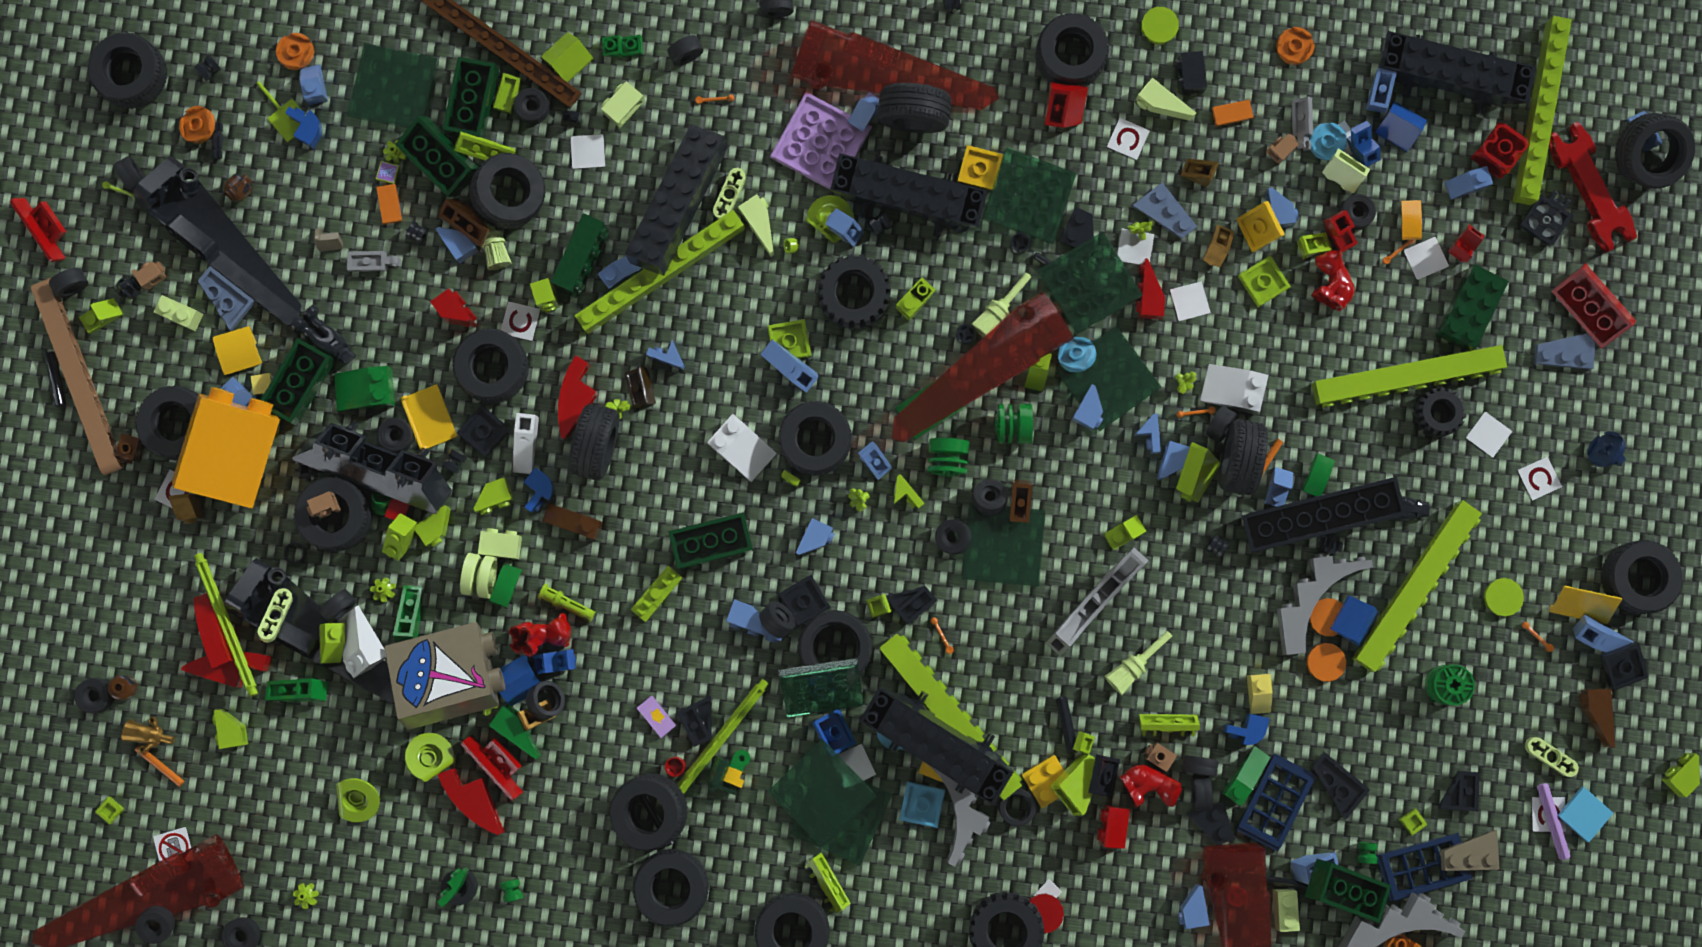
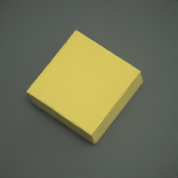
M271 373L251 376L253 395L265 393L272 381Z

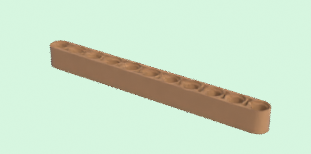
M51 278L31 285V290L101 473L106 476L123 469L124 464L120 461L121 457L115 456L117 445L62 300L54 295L49 285Z

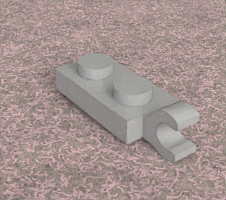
M1309 96L1292 100L1293 136L1298 138L1297 143L1299 145L1297 148H1303V151L1311 150V141L1308 136L1313 135L1312 98Z
M386 251L347 252V271L349 272L387 271V266H401V258L398 256L387 257Z

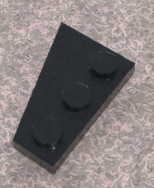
M1322 752L1311 766L1344 820H1347L1370 789L1325 752Z

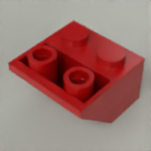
M1050 82L1044 115L1045 125L1065 128L1081 124L1088 87Z
M448 288L430 301L438 314L448 324L473 328L478 326L475 322L477 317L467 306L464 307L466 302L457 291L452 292Z
M1104 805V809H1100L1099 821H1102L1101 829L1098 828L1097 840H1099L1100 845L1107 848L1125 849L1130 809Z

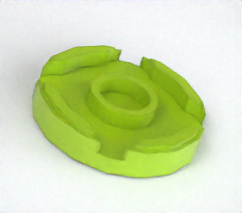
M1166 7L1150 9L1144 15L1141 22L1142 33L1149 42L1156 45L1166 44L1171 41L1179 29V20L1176 14Z
M1500 578L1493 580L1484 591L1483 598L1486 607L1497 616L1514 615L1523 605V590L1512 579Z

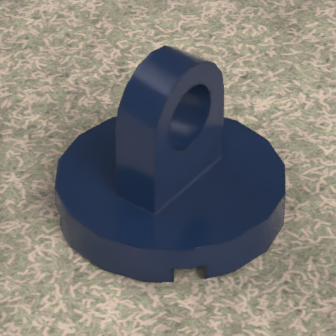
M1607 431L1604 433L1605 435L1595 437L1587 449L1589 461L1597 467H1607L1612 464L1622 466L1626 460L1623 455L1625 450V440L1614 431Z

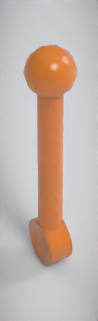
M731 94L728 97L714 98L698 96L695 101L699 105L703 102L728 100L733 102L734 96Z
M1407 240L1405 244L1390 256L1384 257L1382 262L1389 264L1394 256L1409 244H1414L1415 240Z
M1211 406L1204 410L1178 411L1176 416L1182 418L1187 415L1214 414L1216 409Z
M936 617L931 618L930 622L938 631L946 646V652L948 654L953 653L954 649L949 646L938 625V619Z
M1528 622L1522 623V628L1527 629L1545 646L1546 651L1552 652L1554 650V646L1544 641L1529 626Z

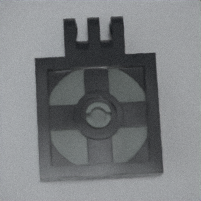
M1554 190L1549 198L1541 194L1539 200L1531 206L1519 224L1520 228L1549 247L1553 246L1573 216L1565 210L1571 200L1567 198L1562 203L1565 197L1563 194L1556 199L1557 190Z

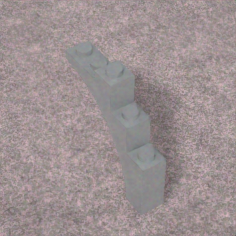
M1133 548L1104 575L1081 603L1065 618L1046 644L1061 656L1109 601L1149 560Z
M1326 553L1314 554L1315 558L1309 559L1312 582H1310V578L1298 579L1299 583L1293 584L1296 607H1294V603L1282 604V608L1277 609L1282 655L1306 653L1308 621L1320 597L1332 584L1344 576L1358 570L1373 568L1372 560L1358 557L1353 558L1354 562H1346V559L1334 560L1335 564H1333V556L1326 557Z
M931 767L946 785L953 802L955 835L947 862L955 867L957 863H961L965 855L963 850L966 845L970 846L974 838L972 833L981 835L982 831L984 833L987 831L990 825L989 817L970 806L971 803L974 804L977 800V795L966 788L962 794L959 793V790H955L958 783Z
M1412 892L1403 909L1393 904L1391 907L1385 905L1380 923L1355 916L1339 947H1377L1389 938L1414 930L1443 931L1460 938L1463 937L1465 931L1459 927L1461 923L1452 918L1449 920L1443 918L1444 914L1434 909L1435 906L1430 902L1431 898L1422 893L1418 896Z

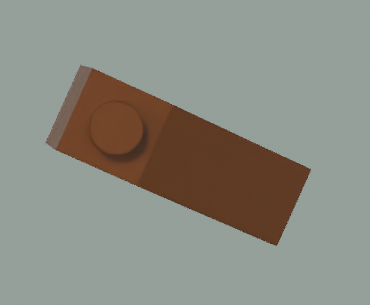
M460 198L445 200L438 216L479 247H482L490 230L475 210Z
M550 503L542 520L543 522L596 541L603 522Z
M1581 689L1579 702L1604 747L1615 748L1611 689Z

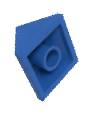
M1394 101L1375 134L1408 152L1423 131L1427 120Z
M1348 595L1330 629L1358 647H1362L1379 613L1375 607Z
M522 655L500 668L505 682V691L499 693L508 705L514 706L526 699L527 692L532 686L541 682L526 655Z
M840 709L812 722L829 758L856 744Z

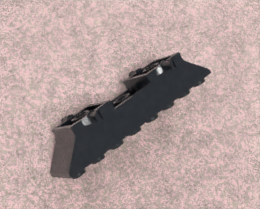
M1387 31L1379 68L1397 72L1395 81L1405 86L1403 97H1411L1412 87L1424 89L1432 87L1464 95V98L1478 103L1477 115H1484L1486 105L1500 107L1505 104H1527L1529 102L1536 66L1496 57L1497 54L1494 52H1490L1487 55L1425 40L1423 35L1412 37Z
M839 153L830 191L861 205V218L863 216L864 219L868 218L870 208L889 209L913 215L936 225L933 233L935 237L936 235L941 237L943 227L949 226L957 229L958 227L978 228L988 190L956 183V175L954 174L952 181H950L952 174H948V179L944 180L881 164L883 157L880 156L879 158V155H875L873 162Z
M351 421L346 427L330 423L324 431L310 436L292 458V460L433 514L438 513L452 493V489L437 470L438 463L426 458L429 454L427 448L426 450L422 448L418 454L410 453L403 449L399 454L367 443L366 435L355 431L358 424L354 421Z
M878 687L859 721L891 740L892 743L889 748L893 751H896L898 746L958 783L955 790H959V793L962 794L966 788L994 806L1014 773L1001 759L1002 756L994 752L990 747L995 736L988 733L984 741L981 742L960 733L935 717V714L923 705L929 696L924 691H921L917 700H914L904 694L900 695Z

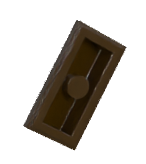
M639 367L625 372L633 409L656 404L648 368Z

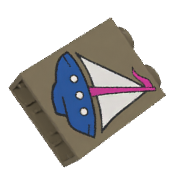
M477 622L385 646L397 719L407 730L499 706L497 692L505 691V682L501 669H492L490 656L498 654L496 639L493 632L484 633Z

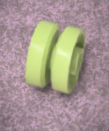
M467 554L461 573V594L473 596L477 592L478 597L490 599L497 576L498 561L496 557L485 556L481 560L479 554Z

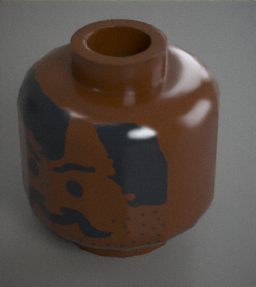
M234 174L224 183L223 192L231 201L242 202L252 193V181L245 174L243 176Z
M117 675L108 684V692L116 700H129L133 698L138 690L136 680L129 675Z

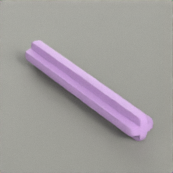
M1547 783L1539 784L1537 790L1558 858L1566 860L1570 858V853L1549 785Z

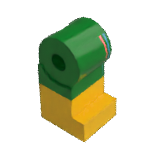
M746 750L735 752L723 781L740 788L743 787L745 780L740 779L745 766L750 762L749 752Z

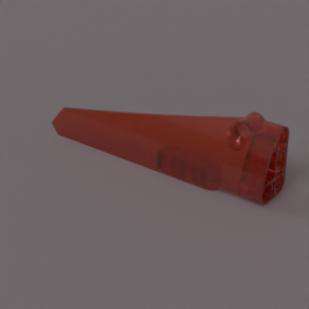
M814 20L810 21L790 75L804 82H809L813 88L818 90L826 86L880 94V91L886 85L893 83L924 84L946 91L951 97V105L983 110L999 99L996 89L992 86L857 33H844ZM816 76H821L824 81H819Z
M1042 291L1021 305L1016 306L993 330L894 417L892 438L901 442L907 441L1036 364L1042 357L1073 340L1074 337L1048 296ZM1020 308H1024L1027 311V316L1024 319L1018 315Z
M215 834L181 854L177 852L34 930L32 943L42 947H66L133 926L143 910L154 905L163 906L170 910L172 914L204 905L214 908L224 898L244 888L243 881L227 846L221 837ZM214 893L217 897H210L208 894Z
M1256 843L1204 847L1202 879L1207 884L1222 946L1271 947L1270 894L1266 886V850ZM1216 873L1215 879L1210 881L1211 875Z

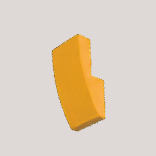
M1421 200L1401 201L1402 240H1422Z

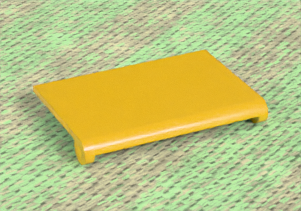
M437 384L400 398L420 451L422 448L426 450V448L429 449L458 437Z
M1564 586L1554 605H1550L1549 612L1581 619L1585 614L1599 623L1607 625L1622 598Z

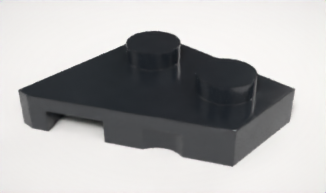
M1075 207L1060 243L1093 257L1095 253L1093 214Z
M926 586L893 595H886L889 604L908 626L938 602Z
M711 695L677 712L694 747L712 739Z
M1457 771L1438 808L1478 812L1480 772Z
M1223 801L1213 804L1211 810H1192L1187 812V815L1215 845L1235 840Z

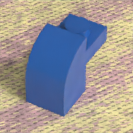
M288 107L285 114L300 123L293 136L314 149L322 135L320 120L310 110L306 114L297 107L295 110Z
M1365 121L1350 129L1351 136L1347 138V143L1355 159L1366 167L1381 160L1380 146L1371 136V124Z
M535 467L524 481L527 486L536 491L525 506L532 513L539 511L545 503L543 502L544 498L552 502L555 494L552 480Z
M573 649L533 655L536 675L575 669L576 658Z
M1246 714L1244 728L1224 724L1223 732L1228 733L1227 737L1239 739L1242 736L1240 744L1253 745L1261 741L1265 736L1269 718Z

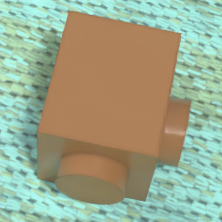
M1156 742L1153 745L1149 744L1144 752L1146 754L1144 759L1165 772L1169 770L1177 757L1176 754Z

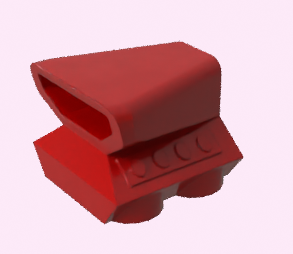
M1498 122L1481 147L1473 153L1471 159L1481 167L1487 166L1491 174L1498 179H1502L1515 166L1529 146L1528 139L1507 124Z

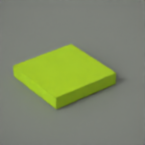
M1271 255L1238 275V278L1257 307L1262 306L1291 287Z
M805 319L767 326L770 341L773 339L798 359L812 357Z

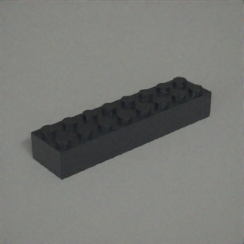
M690 124L625 252V256L630 264L663 276L665 275L729 147L724 135Z
M1397 477L1245 514L1242 515V520L1252 554L1402 517L1407 514Z

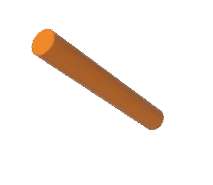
M1276 439L1268 451L1263 473L1282 446L1283 441L1280 439Z
M141 745L135 748L134 751L178 787L183 785L185 781L149 751L143 755L138 752Z

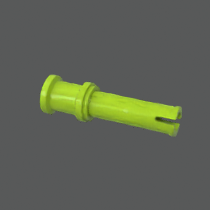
M546 583L537 597L540 600L544 599L552 603L553 607L559 606L588 622L592 621L596 611L567 598L562 591L558 592L548 587Z

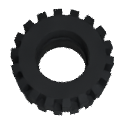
M1432 389L1422 394L1416 400L1417 403L1413 406L1415 411L1412 412V416H1416V419L1413 420L1414 424L1418 423L1417 429L1419 431L1424 430V435L1430 434V437L1433 438L1450 435L1459 430V427L1464 424L1463 419L1467 415L1463 413V411L1467 410L1466 406H1462L1464 400L1458 398L1459 394L1457 392L1452 393V389ZM1434 402L1440 403L1446 408L1448 417L1445 423H1439L1433 419L1431 406Z

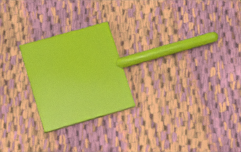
M258 81L257 85L278 109L267 119L282 137L289 142L294 138L293 135L300 126V123L289 118L285 112L288 107L294 110L296 107L301 108L293 99L281 107Z

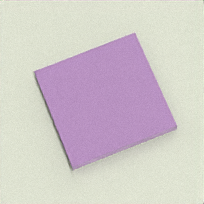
M805 92L770 158L830 190L839 153L856 157L872 126L869 125L862 132L848 123L851 115Z

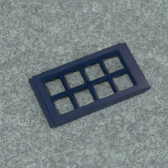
M1274 753L1236 830L1278 852L1316 775ZM1275 766L1288 773L1283 784L1270 778ZM1292 775L1305 781L1300 793L1287 787ZM1267 782L1281 788L1276 799L1262 793ZM1284 790L1297 796L1292 808L1279 802ZM1260 797L1273 803L1268 815L1255 808ZM1276 806L1290 812L1285 823L1271 817ZM1252 812L1265 818L1260 830L1247 823ZM1269 821L1282 827L1277 838L1264 832Z
M1459 833L1449 834L1376 855L1383 882L1391 885L1388 895L1389 901L1409 897L1412 892L1420 894L1472 879L1470 870L1458 871L1459 875L1447 878L1446 872L1441 870V855L1438 845L1450 842V846L1462 843ZM1433 847L1437 861L1425 864L1421 850ZM1417 851L1421 866L1409 869L1405 854ZM1401 856L1405 870L1393 873L1389 859ZM1439 865L1443 879L1431 882L1427 868ZM1423 870L1426 884L1414 887L1411 872ZM1406 874L1410 888L1398 892L1394 877Z

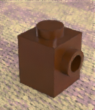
M121 433L115 456L121 457L120 461L132 464V461L140 462L145 446L140 441V438Z

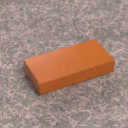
M1250 100L1212 108L1216 127L1254 118Z
M390 184L376 187L382 223L387 225L403 222L397 185Z

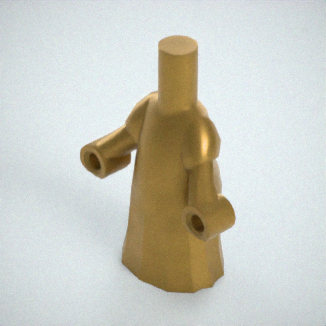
M150 717L148 720L152 727L130 719L125 723L121 737L123 742L146 743L145 746H140L138 752L143 755L147 754L150 748L156 747L161 742L173 744L175 741V737L163 734L162 728L158 726V719L155 717Z

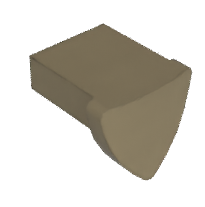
M322 228L315 229V245L320 252L343 249V241L338 232L323 234Z

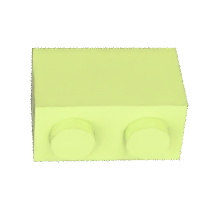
M627 81L615 89V94L611 98H607L601 108L603 114L619 128L645 102L644 96Z
M1338 148L1322 173L1327 179L1341 185L1345 191H1350L1354 194L1367 177L1370 169Z
M161 295L154 310V313L193 331H196L204 315Z
M487 528L486 532H480L478 554L519 559L522 536L517 535L516 531L506 530L505 534L498 533V529Z
M1292 888L1272 889L1275 929L1280 932L1300 931L1297 891Z

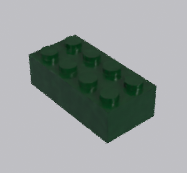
M458 57L442 128L447 136L459 137L460 132H464L476 137L485 138L499 73L495 63Z
M417 116L395 143L447 197H458L479 168L466 154L454 150L456 144L429 117Z
M582 214L551 280L556 290L574 298H577L578 294L581 295L583 293L586 277L589 278L591 276L594 260L597 261L599 259L602 243L605 244L609 237L608 229L604 222L587 214Z
M1476 264L1469 267L1436 332V336L1466 351L1475 350L1509 281Z
M297 338L261 400L273 404L272 413L297 426L336 360Z
M744 512L668 531L678 570L754 551Z
M1316 859L1305 897L1380 923L1391 885L1334 863Z

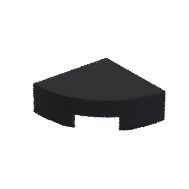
M564 111L562 119L581 124L582 116L580 112Z

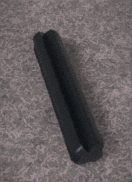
M54 351L45 352L44 357L54 406H65L66 401L57 356Z
M1066 696L1058 697L1056 702L1066 751L1068 754L1077 753L1078 751L1073 750L1076 737L1068 699Z

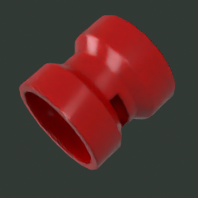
M676 756L668 759L665 763V771L672 777L681 775L686 768L685 761Z

